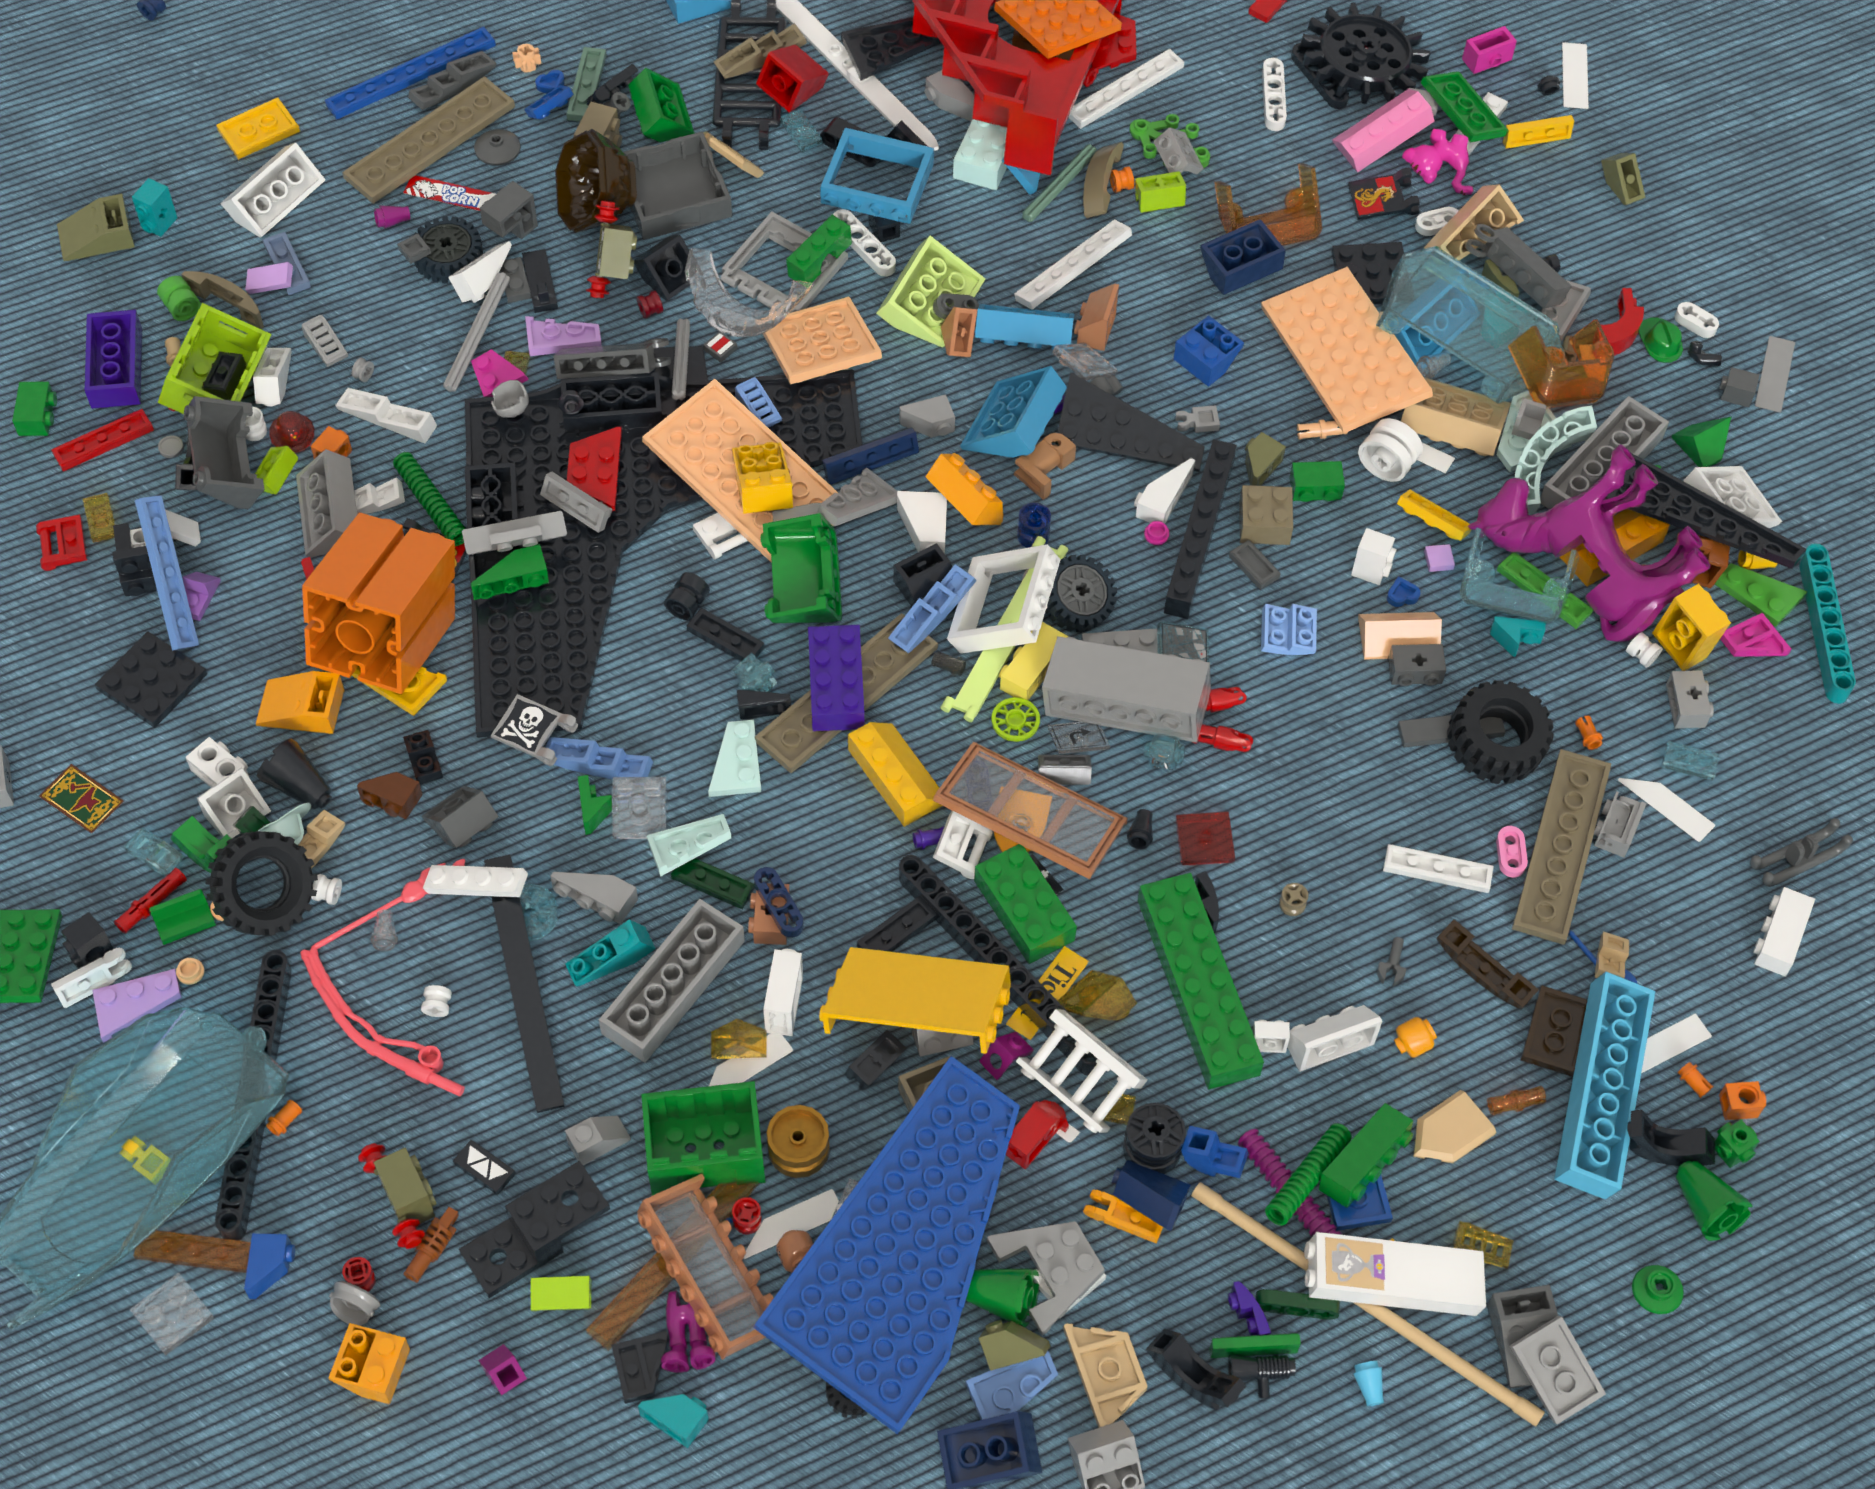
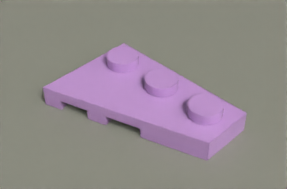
M525 316L530 356L554 354L561 349L602 346L599 324L573 321L567 324L555 323V319H546L545 322L534 321V317Z
M175 969L92 990L100 1036L103 1043L111 1039V1035L123 1028L128 1029L135 1025L134 1022L143 1016L154 1014L182 997Z

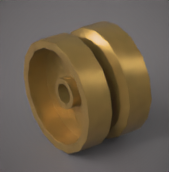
M794 1105L788 1106L774 1115L767 1129L769 1159L775 1169L785 1176L802 1178L811 1176L823 1167L827 1162L830 1146L828 1124L822 1114L812 1107Z

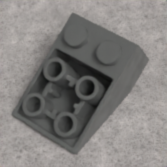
M1550 1285L1493 1293L1487 1304L1510 1389L1529 1386L1531 1383L1509 1345L1558 1316Z

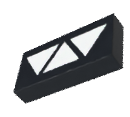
M470 1140L453 1160L455 1166L497 1196L516 1174L514 1169L473 1140Z

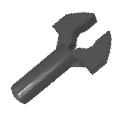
M1400 937L1393 939L1389 960L1386 963L1380 962L1377 970V976L1382 984H1384L1386 973L1390 969L1393 970L1395 975L1393 987L1403 981L1406 973V968L1401 967L1399 964L1404 940Z

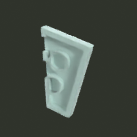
M754 720L727 723L708 791L709 797L761 792Z
M724 814L647 835L648 844L660 877L731 839L730 829Z

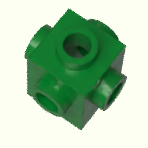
M1742 1119L1733 1125L1728 1122L1717 1131L1718 1137L1715 1140V1151L1729 1168L1739 1162L1744 1164L1755 1156L1756 1152L1754 1150L1760 1141L1755 1131L1750 1126H1747Z

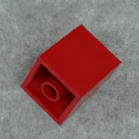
M795 44L768 53L756 85L790 113L823 88L829 72Z

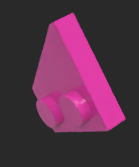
M492 349L471 360L484 397H493L492 391L503 382L518 380L524 383L529 380L521 370Z
M1763 613L1727 629L1720 638L1734 657L1787 656L1791 651L1790 646Z

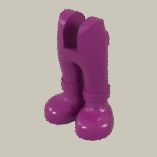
M678 1291L668 1292L666 1323L670 1338L669 1349L671 1351L662 1355L661 1367L669 1372L683 1373L689 1371V1360L686 1352L687 1340L685 1337V1326L687 1324L689 1325L690 1346L692 1347L690 1350L692 1367L699 1370L712 1365L716 1359L715 1351L712 1347L706 1346V1331L696 1322L694 1310L690 1303L681 1305Z

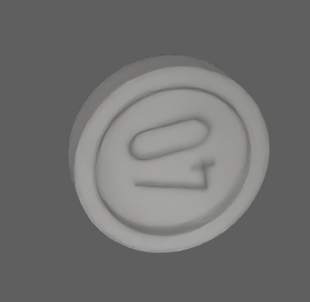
M170 435L160 440L158 449L163 457L174 458L183 452L184 445L178 436Z

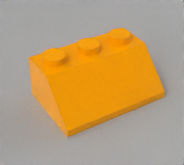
M956 453L940 454L925 477L972 525H1001L1003 522V502L996 496V491L990 486L985 485L980 480V475L970 469L960 455Z

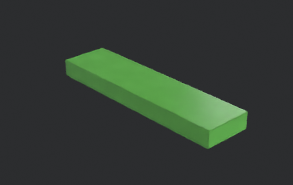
M1516 552L1511 553L1498 565L1497 571L1575 629L1592 614L1593 609Z

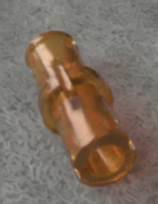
M1542 1086L1522 1091L1515 1089L1511 1090L1509 1094L1488 1098L1487 1106L1491 1115L1512 1110L1519 1112L1523 1111L1525 1107L1546 1103V1099H1543L1546 1098V1094Z

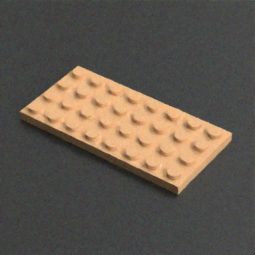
M1348 267L1261 302L1262 310L1343 434L1433 396L1431 387Z
M716 379L712 380L642 437V442L771 563V554L767 548H763L760 535L763 533V524L773 522L772 511L774 510L743 514L732 448L742 445L752 446L767 442H781L792 482L793 507L822 503L832 494L838 493Z

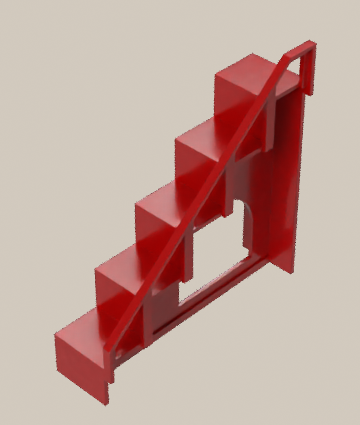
M912 0L914 2L913 33L937 37L944 45L942 75L969 81L974 88L972 119L1007 127L1004 164L1051 176L1055 147L1103 37L1075 48L1070 60L1057 57L1047 59L1043 54L1015 47L998 36L999 25L989 23L988 13L993 4L998 0ZM1097 0L1111 14H1121L1123 0Z

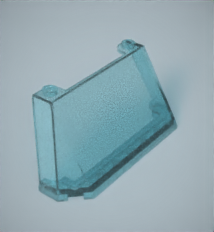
M1437 246L1415 252H1407L1402 255L1391 275L1376 326L1390 334L1400 333L1407 324L1486 375L1481 383L1482 392L1498 404L1553 376L1566 356L1564 347L1561 345L1557 322Z

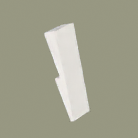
M347 388L335 405L340 411L424 444L437 427L432 414L429 412L391 404L388 397Z

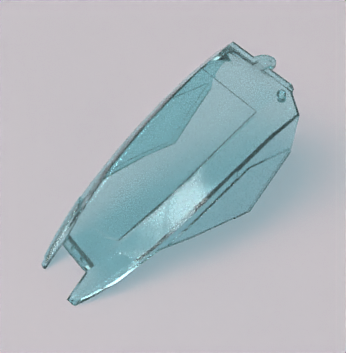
M181 1007L144 1015L74 1065L43 1135L30 1174L0 1215V1267L4 1264L38 1297L6 1323L10 1330L48 1312L94 1282L121 1261L175 1214L221 1169L260 1126L285 1095L286 1084L289 1078V1073L264 1052L266 1035L262 1028L250 1026L242 1033L220 1013H206ZM129 1139L139 1145L132 1155L122 1148Z

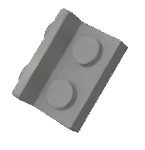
M1169 127L1154 140V144L1169 173L1188 171L1199 174L1204 169L1185 132Z

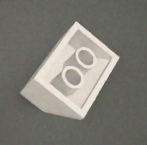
M1365 1005L1357 1008L1350 1006L1343 1009L1340 1014L1332 1017L1325 1015L1318 1018L1315 1023L1307 1026L1304 1024L1295 1026L1290 1030L1287 1048L1299 1072L1374 1045L1382 1019Z

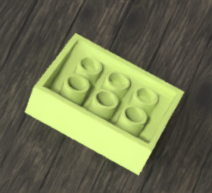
M929 236L917 247L876 314L894 328L943 348L945 344L941 325L945 319H941L935 314L933 310L934 300L944 293L975 297L985 278L932 236Z

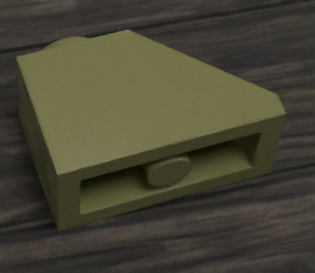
M1619 153L1601 160L1606 183L1623 205L1646 198L1635 153Z
M1263 432L1255 439L1251 438L1245 447V451H1247L1245 459L1249 483L1253 486H1261L1283 462L1286 446Z
M1001 1320L991 1322L985 1326L984 1331L979 1336L990 1371L1044 1356L1050 1348L1049 1340L1013 1321L1002 1323Z

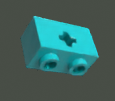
M148 178L132 196L141 228L147 233H153L162 237L177 219L168 186Z

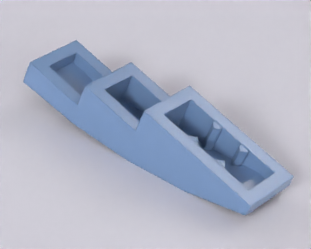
M955 564L941 583L937 581L923 600L919 598L888 639L909 654L954 609L974 585L976 579Z
M549 737L545 747L555 752L557 761L554 765L618 781L645 784L653 764L650 756L628 755L624 752L623 748L599 747L597 742L593 740Z

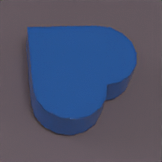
M552 70L548 74L539 75L535 80L537 90L542 93H549L559 85H564L565 82L564 74L559 70Z
M1398 576L1388 591L1387 601L1394 607H1400L1404 604L1413 605L1419 600L1420 589Z

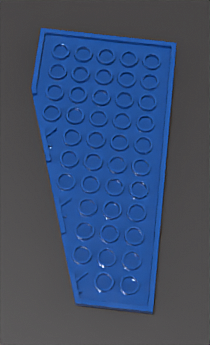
M952 1056L942 1067L753 1326L754 1329L896 1434L903 1428L949 1361L984 1230L998 1187L1005 1155L1020 1108L1019 1104Z

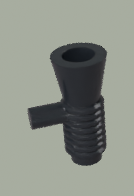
M1229 1354L1228 1374L1239 1377L1242 1381L1257 1378L1258 1398H1270L1269 1379H1289L1290 1376H1295L1296 1364L1295 1359L1289 1358L1287 1355L1272 1357L1256 1356V1358Z

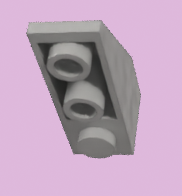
M553 872L550 876L553 890L558 895L574 899L582 908L598 912L603 919L609 922L613 920L621 925L638 901L636 887L614 875Z

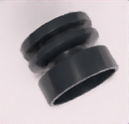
M1147 1103L1136 1108L1130 1115L1126 1126L1123 1142V1152L1126 1161H1132L1162 1174L1173 1170L1179 1162L1186 1134L1185 1124L1179 1113L1170 1106L1161 1103Z

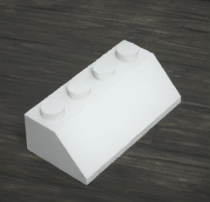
M293 143L279 151L220 204L236 223L258 237H262L321 185L325 178L297 143Z

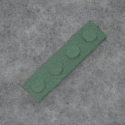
M583 48L572 90L574 95L570 98L567 110V120H582L588 108V105H586L587 99L599 88L607 56L606 49Z

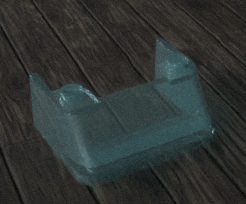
M1476 528L1460 587L1462 600L1471 606L1543 623H1553L1558 620L1571 590L1579 559L1577 550H1571L1564 578L1554 577L1548 580L1541 595L1493 583L1495 578L1494 566L1486 560L1479 559L1485 534L1482 529Z

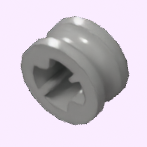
M364 358L357 359L352 368V377L359 378L362 382H367L373 374L374 363L371 361L366 362Z

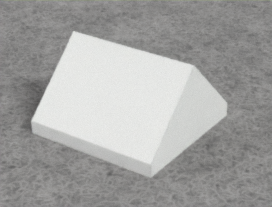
M243 768L238 769L197 797L204 817L222 837L228 834L231 838H234L240 833L232 825L250 806H254L264 816L271 812Z

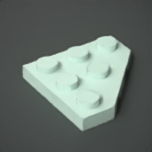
M1534 388L1513 396L1496 455L1509 473L1516 470L1521 454L1530 441L1529 439L1512 434L1523 398L1546 405ZM1546 407L1540 428L1556 418L1548 407ZM1572 444L1569 445V446H1567V447H1565V448H1563V449H1561L1560 451L1571 447Z

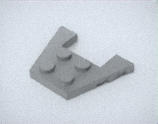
M1076 1221L994 1234L987 1237V1242L999 1263L1027 1250L1054 1296L1029 1310V1315L1042 1336L1104 1274V1267Z

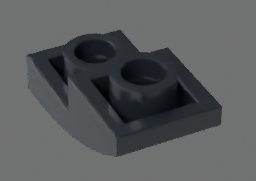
M429 730L404 736L403 739L416 781L424 784L443 778Z

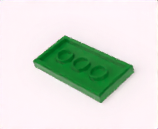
M1459 71L1423 77L1421 81L1423 87L1462 134L1468 137L1470 143L1506 136L1508 129Z

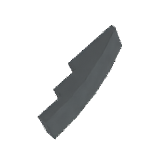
M483 51L448 62L446 71L428 76L427 84L409 90L408 98L422 110L432 107L462 92L496 67V62Z

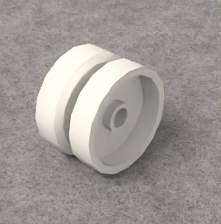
M1387 418L1381 419L1376 423L1370 435L1359 446L1358 454L1362 464L1373 475L1382 480L1395 482L1405 477L1411 465L1421 455L1423 446L1419 436L1408 425L1399 420Z

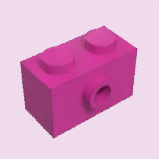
M1505 26L1466 40L1462 60L1473 74L1497 67L1502 63L1512 60L1517 40Z

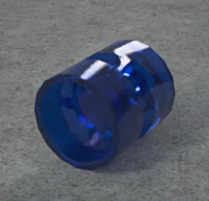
M1029 503L1020 510L1017 537L1022 546L1026 548L1032 547L1037 536H1041L1046 540L1044 545L1049 541L1051 513L1046 506L1041 503Z

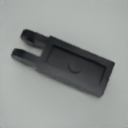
M631 64L596 89L587 99L586 105L589 106L590 102L603 104L608 98L611 99L614 93L620 91L619 87L622 86L624 89L628 87V84L633 80V76L639 70L634 64Z

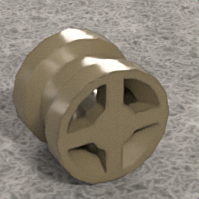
M1299 883L1287 884L1282 890L1279 901L1281 910L1289 916L1301 915L1308 901L1307 889Z

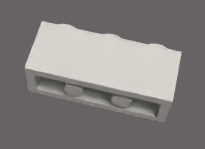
M1786 887L1783 888L1779 896L1774 894L1769 906V910L1773 911L1772 915L1765 918L1761 931L1765 932L1764 938L1758 939L1753 953L1758 954L1755 965L1786 977L1794 963L1815 901L1814 898Z

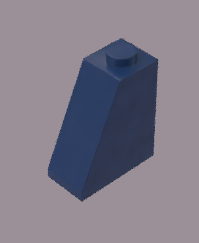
M1129 1160L1126 1161L1122 1169L1117 1167L1112 1179V1184L1116 1185L1113 1192L1115 1197L1165 1229L1172 1231L1183 1209L1191 1186L1190 1184Z

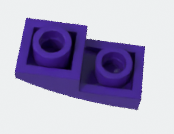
M1240 1281L1234 1282L1231 1293H1228L1230 1309L1232 1311L1236 1310L1238 1319L1247 1318L1246 1322L1250 1336L1271 1335L1267 1319L1254 1296Z

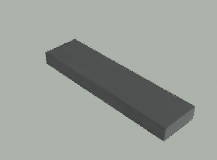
M1452 715L1399 721L1397 726L1403 748L1449 743L1451 739L1447 737V729L1450 726L1449 721ZM1487 717L1480 719L1481 728L1488 738L1504 737L1506 731L1501 718Z

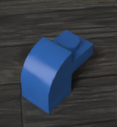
M1194 1126L1189 1127L1181 1149L1185 1161L1192 1168L1212 1177L1219 1173L1240 1178L1248 1157L1247 1148L1221 1143L1216 1131Z

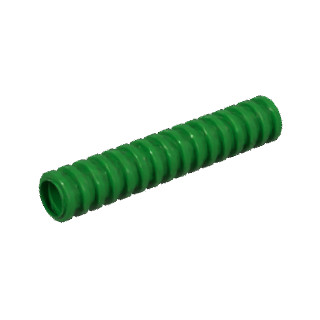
M403 452L397 455L393 461L394 468L401 478L404 479V482L411 489L435 525H437L442 535L447 539L454 540L455 546L463 544L462 530L465 529L464 525L430 478H428L420 464L417 463L412 453Z
M1339 1123L1331 1124L1265 1208V1214L1271 1222L1283 1226L1289 1221L1321 1180L1324 1170L1352 1140L1351 1132L1347 1127Z

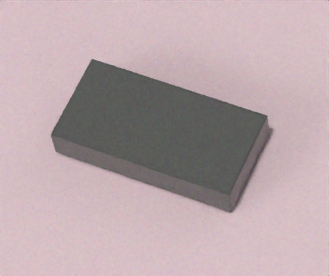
M1250 540L1229 552V557L1260 590L1280 578L1281 573Z

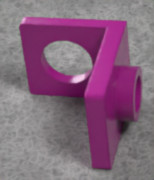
M1012 1032L997 1037L995 1042L989 1046L987 1054H984L979 1062L996 1080H999L1013 1060L1031 1055L1034 1049L1017 1032ZM993 1053L1001 1057L1002 1065L999 1069L994 1068L990 1062V1057Z

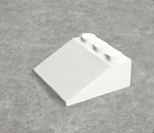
M1742 466L1695 467L1683 480L1687 484L1768 528L1777 526L1782 522Z

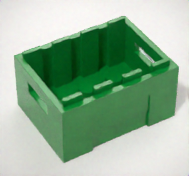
M755 1081L641 1094L647 1171L652 1196L700 1174H703L705 1178L700 1188L729 1184L742 1186L766 1183ZM722 1142L724 1147L718 1150L714 1148V1144ZM689 1145L696 1147V1150L692 1153L687 1152L685 1149Z

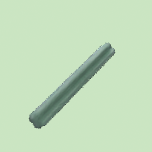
M1087 144L1023 211V219L1032 222L1091 161L1097 149L1091 144Z

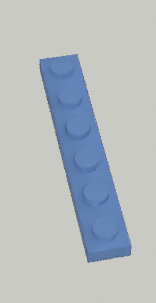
M162 496L136 499L135 504L172 651L198 646L199 643Z

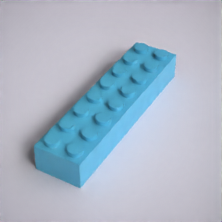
M1609 972L1603 973L1590 984L1554 1178L1556 1181L1602 1199L1609 1198L1622 1188L1630 1141L1627 1125L1628 1122H1631V1111H1634L1636 1107L1655 997L1654 990Z

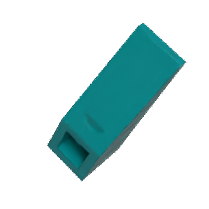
M629 919L565 963L574 985L578 987L635 964L656 948L646 927Z

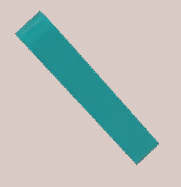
M1815 543L1807 547L1799 563L1803 588L1807 591L1805 597L1825 694L1831 702L1840 704L1847 701L1856 684L1829 553L1823 545Z

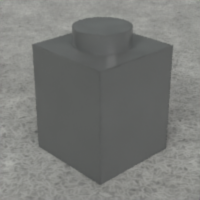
M1731 367L1728 376L1723 375L1719 389L1723 390L1721 400L1749 408L1755 395L1760 375Z

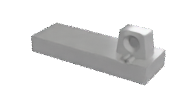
M554 472L546 474L540 493L541 496L599 533L605 529L612 508L606 506L603 502H598Z

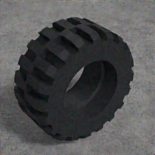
M1494 680L1492 685L1490 682L1480 683L1478 687L1471 688L1466 696H1463L1450 718L1447 737L1451 739L1448 743L1450 750L1456 752L1454 758L1459 764L1462 762L1465 765L1464 769L1468 773L1474 772L1477 774L1476 778L1483 781L1485 778L1490 779V783L1499 784L1501 780H1504L1505 784L1514 783L1516 779L1523 780L1538 767L1550 749L1554 736L1552 732L1554 727L1552 719H1548L1550 713L1547 707H1542V700L1537 695L1535 697L1529 693L1531 690L1523 687V689L1519 688L1517 683L1510 681L1508 684H1504L1502 680ZM1487 717L1501 718L1516 730L1521 745L1506 747L1493 742L1483 732L1480 719Z

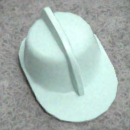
M304 803L297 806L278 820L262 827L258 831L281 833L285 837L295 839L294 843L299 845L304 836L301 819L311 809V804Z

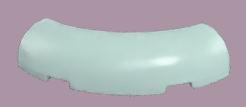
M1592 405L1567 411L1562 416L1547 422L1534 434L1524 448L1517 464L1515 478L1524 479L1528 483L1530 489L1527 503L1529 515L1535 514L1541 504L1539 485L1540 474L1544 464L1561 449L1574 443L1587 441L1597 429Z

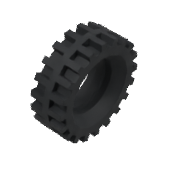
M246 832L240 834V837L229 839L227 841L228 845L216 851L215 854L218 857L215 862L209 863L208 869H211V875L205 881V884L210 885V893L206 895L209 901H213L215 908L212 910L215 915H220L224 919L222 922L225 925L232 926L238 932L251 935L272 936L278 932L291 930L290 926L294 923L299 924L303 920L302 914L305 911L311 910L312 905L309 904L311 896L317 895V890H313V881H317L318 877L311 870V866L315 865L313 859H308L304 854L307 850L303 846L295 844V839L285 837L277 832ZM255 858H266L273 861L280 868L284 878V888L280 897L273 905L256 909L248 906L240 898L236 889L237 876L240 869L248 861Z

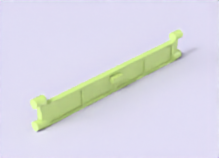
M1037 536L1032 547L1044 545L1046 540L1041 536ZM1060 545L1058 550L1051 548L1060 559L1066 557L1068 552L1066 546ZM1030 568L998 625L1019 621L1034 568ZM1015 646L983 650L956 699L947 696L940 707L941 710L949 713L951 708L957 709L965 713L963 718L966 721L973 722Z

